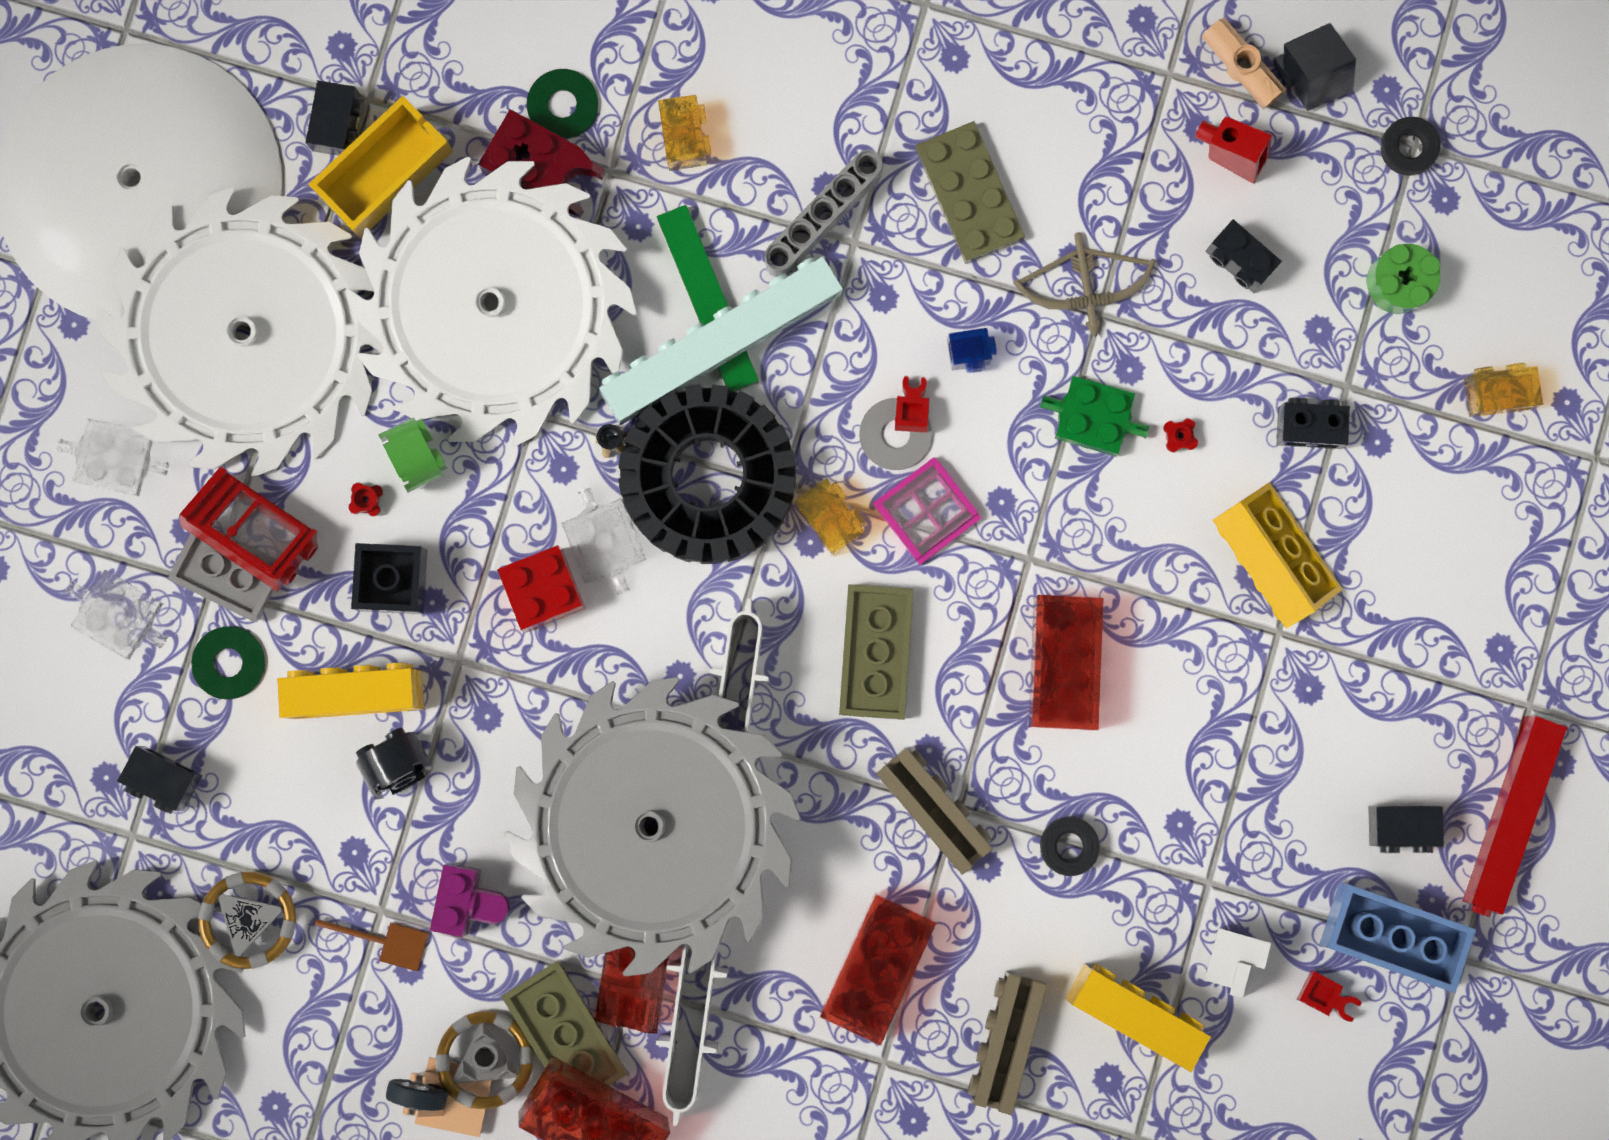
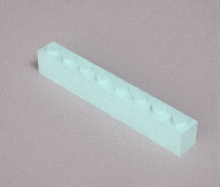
M822 256L817 260H814L813 257L806 259L796 267L798 269L797 272L788 277L785 273L777 276L769 282L771 287L759 293L757 289L748 293L741 299L743 303L734 309L727 306L713 315L715 320L705 326L702 322L692 326L686 331L687 336L678 342L673 338L659 346V353L648 358L647 355H644L630 364L632 369L620 375L617 371L602 380L604 385L599 387V391L618 424L621 426L641 414L649 405L653 407L661 402L660 397L672 391L677 393L744 351H748L841 296L843 289L824 257Z

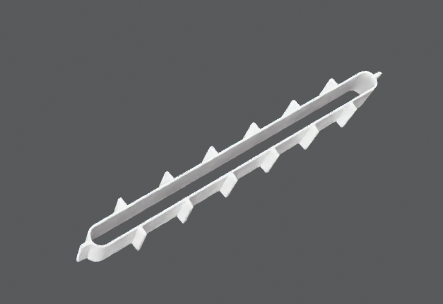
M747 599L745 610L735 614L730 620L723 669H709L710 675L721 677L719 697L724 698L735 624L743 618L753 619L758 624V636L744 732L749 733L755 685L756 683H769V677L757 674L763 628L759 618L752 613V599ZM683 945L681 961H670L667 965L666 970L679 973L671 1035L660 1034L656 1040V1045L669 1048L662 1095L665 1106L670 1111H673V1126L678 1125L681 1112L689 1110L694 1105L699 1090L704 1053H716L719 1042L706 1040L714 978H727L729 972L727 968L716 966L718 949L711 963L693 1096L686 1101L675 1100L669 1092V1084L689 945Z

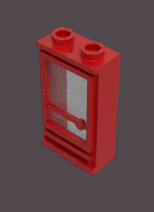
M221 466L179 514L183 529L277 592L284 584L288 586L295 579L299 571L297 567L304 559L309 561L319 546L317 544V531L314 528H309L227 473V470Z

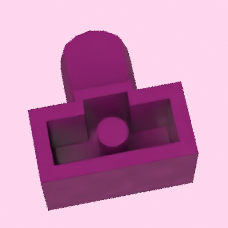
M451 863L444 864L429 931L464 937L468 935L471 920L497 924L508 916L510 911L508 897L500 892L478 888L481 869Z

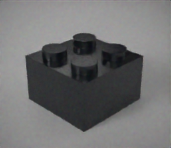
M355 543L351 609L359 612L424 615L428 550L422 546Z

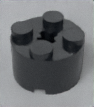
M403 727L397 728L389 732L385 736L386 740L376 746L374 744L366 745L356 752L358 757L356 765L375 800L384 798L382 792L390 790L392 795L408 789L425 778L423 773L425 769L430 772L434 769L415 732H405Z

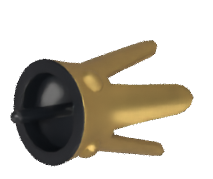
M606 424L599 428L595 442L601 446L604 458H609L610 452L613 449L619 454L621 451H624L625 446L622 441L628 434L626 431L620 430L613 424Z

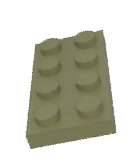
M975 121L915 145L917 155L965 264L1024 240L1025 235Z
M848 584L839 715L905 720L913 589Z
M559 960L501 996L570 1110L628 1074L625 1066Z

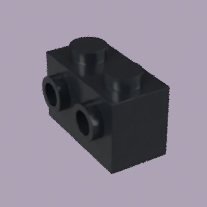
M317 80L305 142L313 152L339 156L359 137L356 123L357 118L362 117L364 112V98H361L362 96L355 86Z
M1234 219L1230 221L1205 251L1217 266L1225 268L1234 276V279L1240 286L1249 289L1253 293L1282 262Z
M1289 398L1288 402H1284L1278 407L1276 446L1342 449L1346 447L1349 441L1350 406H1340V401L1321 400L1320 404H1308V399Z
M135 746L117 782L126 786L124 790L126 793L139 799H143L145 795L155 801L154 807L172 814L173 810L185 811L203 775L146 746Z
M1368 806L1369 846L1380 847V853H1400V847H1413V853H1433V847H1444L1443 806Z

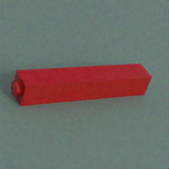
M1538 716L1525 717L1462 900L1472 905V912L1489 918L1492 913L1504 914L1567 727Z

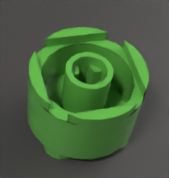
M1395 245L1372 263L1367 273L1366 285L1373 301L1379 308L1392 314L1408 313L1427 303L1437 292L1440 284V263L1435 256L1419 245ZM1400 274L1405 275V280L1408 281L1407 284H1402L1403 278L1399 276Z
M413 417L378 434L382 442L389 441L383 444L399 478L403 482L409 481L408 484L404 485L407 493L443 476L441 471L447 469L437 448L430 450L427 442L433 439L422 419L416 421Z

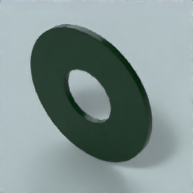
M555 69L541 75L531 86L527 96V112L531 121L564 139H571L583 134L593 124L598 112V96L592 83L581 73L570 69ZM559 91H568L575 97L577 102L575 111L570 116L564 118L553 115L549 109L551 96Z
M232 626L216 628L204 635L197 643L192 654V673L199 687L207 694L225 700L240 698L250 693L260 682L265 669L264 651L259 641L244 629ZM224 649H234L242 658L241 670L233 677H223L215 669V657Z

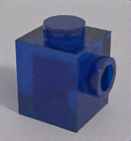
M987 328L948 334L947 344L952 371L966 369L967 373L986 370L985 366L990 365L992 356L997 355L995 338L988 335Z

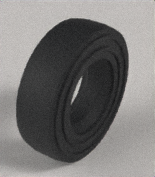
M1411 116L1401 118L1388 127L1382 137L1380 149L1384 162L1391 170L1401 175L1412 176L1425 172L1435 163L1440 153L1441 142L1437 130L1430 122L1420 117ZM1414 135L1420 139L1422 152L1419 156L1409 158L1400 152L1398 145L1402 136Z
M1062 817L1056 819L1046 827L1041 836V856L1046 865L1060 875H1081L1095 864L1099 856L1100 842L1098 835L1088 822L1080 818ZM1073 833L1081 839L1083 848L1078 857L1065 859L1059 854L1057 843L1064 834Z

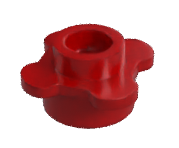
M1186 418L1183 422L1177 423L1168 421L1164 424L1163 431L1166 433V448L1169 452L1175 453L1185 448L1193 450L1197 447L1198 440L1194 437L1193 431L1195 422L1192 419ZM1178 433H1183V438H1179Z
M359 482L353 484L351 487V503L348 505L349 511L353 514L362 512L368 513L372 517L377 516L381 511L379 499L383 495V489L379 485L369 487ZM368 497L369 501L365 503L363 498Z

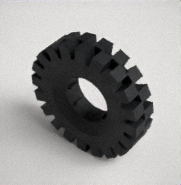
M700 384L685 387V391L677 394L672 391L660 397L661 402L654 407L649 405L638 416L640 420L635 427L631 426L624 440L626 443L624 451L620 452L618 464L620 469L619 488L625 503L624 506L631 520L651 544L661 551L673 555L674 558L689 563L690 561H695L701 564H717V562L726 560L731 562L743 558L744 554L752 550L753 552L767 543L766 540L773 533L775 534L784 522L787 512L790 511L794 498L796 464L794 452L785 429L777 422L775 415L764 404L761 406L755 402L754 397L740 390L738 393L730 391L727 386L712 384V388H702ZM701 441L720 442L721 448H724L725 445L728 446L740 459V461L736 462L737 466H743L741 485L734 488L737 493L723 505H719V502H717V507L714 508L696 507L693 500L690 504L687 503L675 490L676 487H679L678 482H673L675 462L680 463L681 461L679 455L694 443H696V446H700L699 442Z

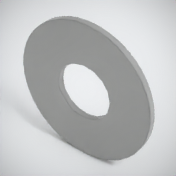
M897 398L885 399L873 405L864 415L859 431L860 443L866 456L876 465L889 470H903L917 464L926 455L932 440V428L928 419L927 433L910 432V438L904 446L891 448L884 443L881 432L886 423L895 420Z

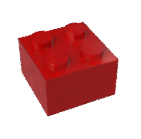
M559 545L497 569L520 630L525 633L586 609L564 551Z

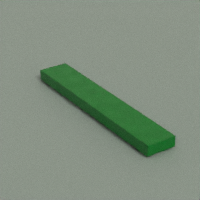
M683 205L656 217L699 323L702 322L705 326L715 320L713 316L715 313L728 305L687 205ZM747 351L718 367L725 386L729 387L730 391L737 392L759 383Z

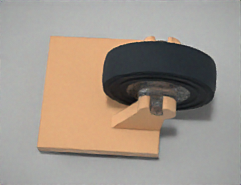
M429 1057L426 1071L420 1073L412 1072L410 1080L393 1079L389 1081L386 1099L394 1104L404 1106L403 1114L415 1116V1124L475 1137L481 1136L486 1109L469 1108L456 1102L448 1094V1091L441 1085L439 1076L436 1073V1058ZM449 1061L450 1074L454 1078L461 1063ZM492 1080L457 1083V1085L476 1096L488 1097Z

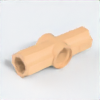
M1225 17L1215 22L1202 35V39L1226 65L1230 78L1240 82L1263 110L1269 107L1286 91V88L1262 62L1258 49L1247 44ZM1244 58L1248 60L1251 68L1245 69L1240 67L1237 59Z

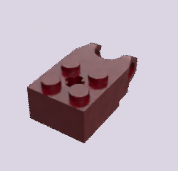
M509 109L478 163L483 175L487 176L507 161H520L518 157L521 154L529 153L530 158L527 160L523 157L522 161H534L535 166L521 179V187L525 190L568 183L572 178L580 175L603 180L606 174L605 170L591 161L579 146ZM577 203L572 204L568 210L570 214L580 218L584 213L583 208Z

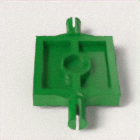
M1076 376L1072 377L1068 392L1062 400L1043 395L1040 408L1058 413L1059 424L1054 439L1115 457L1118 456L1122 440L1127 433L1146 439L1150 425L1131 421V408L1135 393Z

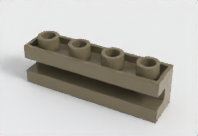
M904 748L875 774L960 874L963 875L973 867L972 865L992 850L988 844L992 838L980 824L974 828L968 821L967 817L970 815V812L959 799L954 803L945 794L949 788L937 774L931 777L923 767L928 763L916 749L910 752L907 748Z
M1007 971L1004 978L998 977L994 990V997L998 998L995 1011L989 1010L985 1023V1029L990 1030L987 1042L980 1043L976 1061L981 1063L978 1075L972 1074L967 1094L972 1095L971 1101L973 1105L984 1108L991 1107L998 1109L1001 1113L1012 1115L1044 999L1046 983Z

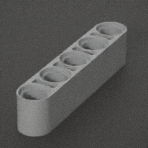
M863 150L858 153L768 246L764 259L766 270L774 277L783 273L788 275L879 181L883 163L878 153L873 150ZM870 162L875 165L876 170L871 174H864L860 171L859 166L862 163ZM842 185H849L853 188L854 193L849 197H842L838 194L837 189ZM819 208H827L832 212V216L827 220H820L814 213ZM800 230L806 231L810 235V239L805 243H797L792 238L794 233ZM778 253L784 254L788 258L787 263L780 267L770 262L771 257Z

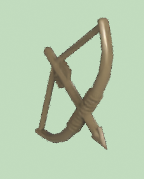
M1077 232L1074 235L1076 250L1020 280L1015 279L1013 284L1033 304L1047 309L1070 311L1071 309L1075 310V308H1087L1089 322H1086L1085 325L1096 338L1101 321L1096 319L1094 307L1096 305L1112 304L1129 298L1143 288L1156 260H1144L1084 248L1082 234ZM1093 255L1148 266L1142 278L1129 288L1115 293L1092 294L1089 272L1095 267ZM1071 258L1073 271L1081 274L1084 296H1079V298L1071 297V299L1067 298L1066 300H1047L1033 295L1022 284Z

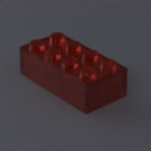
M1036 595L1034 597L1028 728L1099 730L1104 598Z
M875 892L821 1008L820 1018L881 1046L937 922Z
M554 1056L550 1059L518 1112L519 1128L541 1140H666L670 1134L668 1117Z

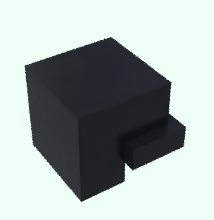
M1331 23L1284 43V53L1274 58L1275 68L1289 88L1295 86V94L1307 111L1353 91L1356 58Z

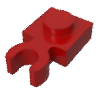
M904 376L902 391L905 396H897L895 431L927 433L930 398H922L927 391V380L925 377H921V385L918 388H911L909 386V376Z
M1313 970L1310 971L1297 997V1000L1327 1016L1330 1015L1334 1008L1337 1015L1348 1022H1353L1354 1018L1345 1013L1346 1004L1353 1003L1357 1006L1362 1004L1359 999L1351 995L1340 996L1344 986Z

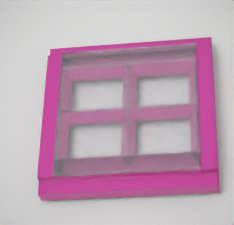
M935 457L873 503L876 510L919 565L982 519Z

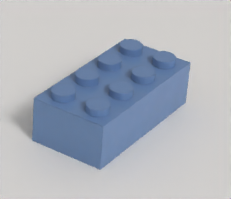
M1339 882L1319 945L1456 993L1476 929Z

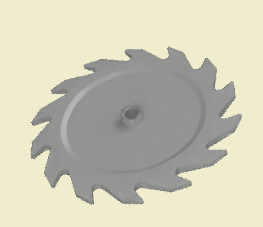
M679 677L651 681L620 710H616L612 706L616 683L611 681L590 696L575 734L572 737L565 736L560 714L555 713L541 735L543 769L541 782L538 784L534 783L521 766L516 767L514 796L529 822L533 834L528 840L510 831H506L504 834L513 859L547 884L545 894L522 895L521 898L539 917L577 923L583 927V936L564 945L565 950L590 958L627 946L633 948L635 958L623 972L624 976L652 973L682 944H687L692 949L688 972L690 974L714 959L728 922L732 917H738L741 920L745 939L747 942H750L764 919L762 873L765 870H771L785 887L790 885L792 858L772 823V816L779 812L796 821H800L801 817L792 793L759 771L756 766L757 760L761 757H782L783 753L764 735L728 730L720 726L719 719L722 715L740 707L737 702L711 695L679 706H670L668 696L680 682ZM649 817L655 818L659 825L657 833L653 836L645 830V822Z
M95 860L69 870L44 905H40L36 901V879L31 878L12 897L4 938L0 942V1088L7 1093V1100L4 1103H0V1122L5 1125L49 1123L52 1126V1134L45 1140H86L100 1132L106 1134L108 1140H137L152 1118L159 1117L163 1121V1140H171L187 1124L196 1079H203L213 1099H219L227 1076V1069L218 1038V1028L226 1026L241 1039L246 1037L243 1009L216 978V972L220 968L240 973L244 969L233 968L219 962L207 951L200 934L191 930L190 922L194 918H198L202 903L192 897L155 900L146 897V888L162 876L161 872L135 869L95 890L90 885V880L99 863ZM221 944L229 953L235 955L229 946ZM96 1002L101 1003L105 1009L102 1019L94 1014L93 1008Z

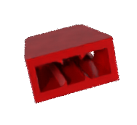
M1224 117L1219 127L1203 120L1197 129L1195 138L1209 144L1208 158L1211 161L1254 184L1269 158L1272 135L1230 117Z

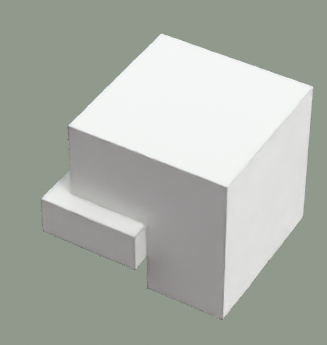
M1218 928L1205 981L1231 988L1230 995L1243 999L1251 966L1265 969L1271 943Z

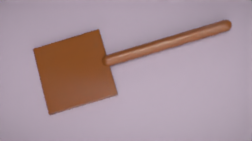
M317 919L315 921L316 926L383 944L379 961L413 971H418L429 934L390 922L386 938L323 920Z

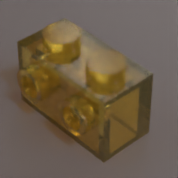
M696 95L658 100L669 171L707 166L705 155H712L709 135L702 136L701 124H707L704 104L698 105Z

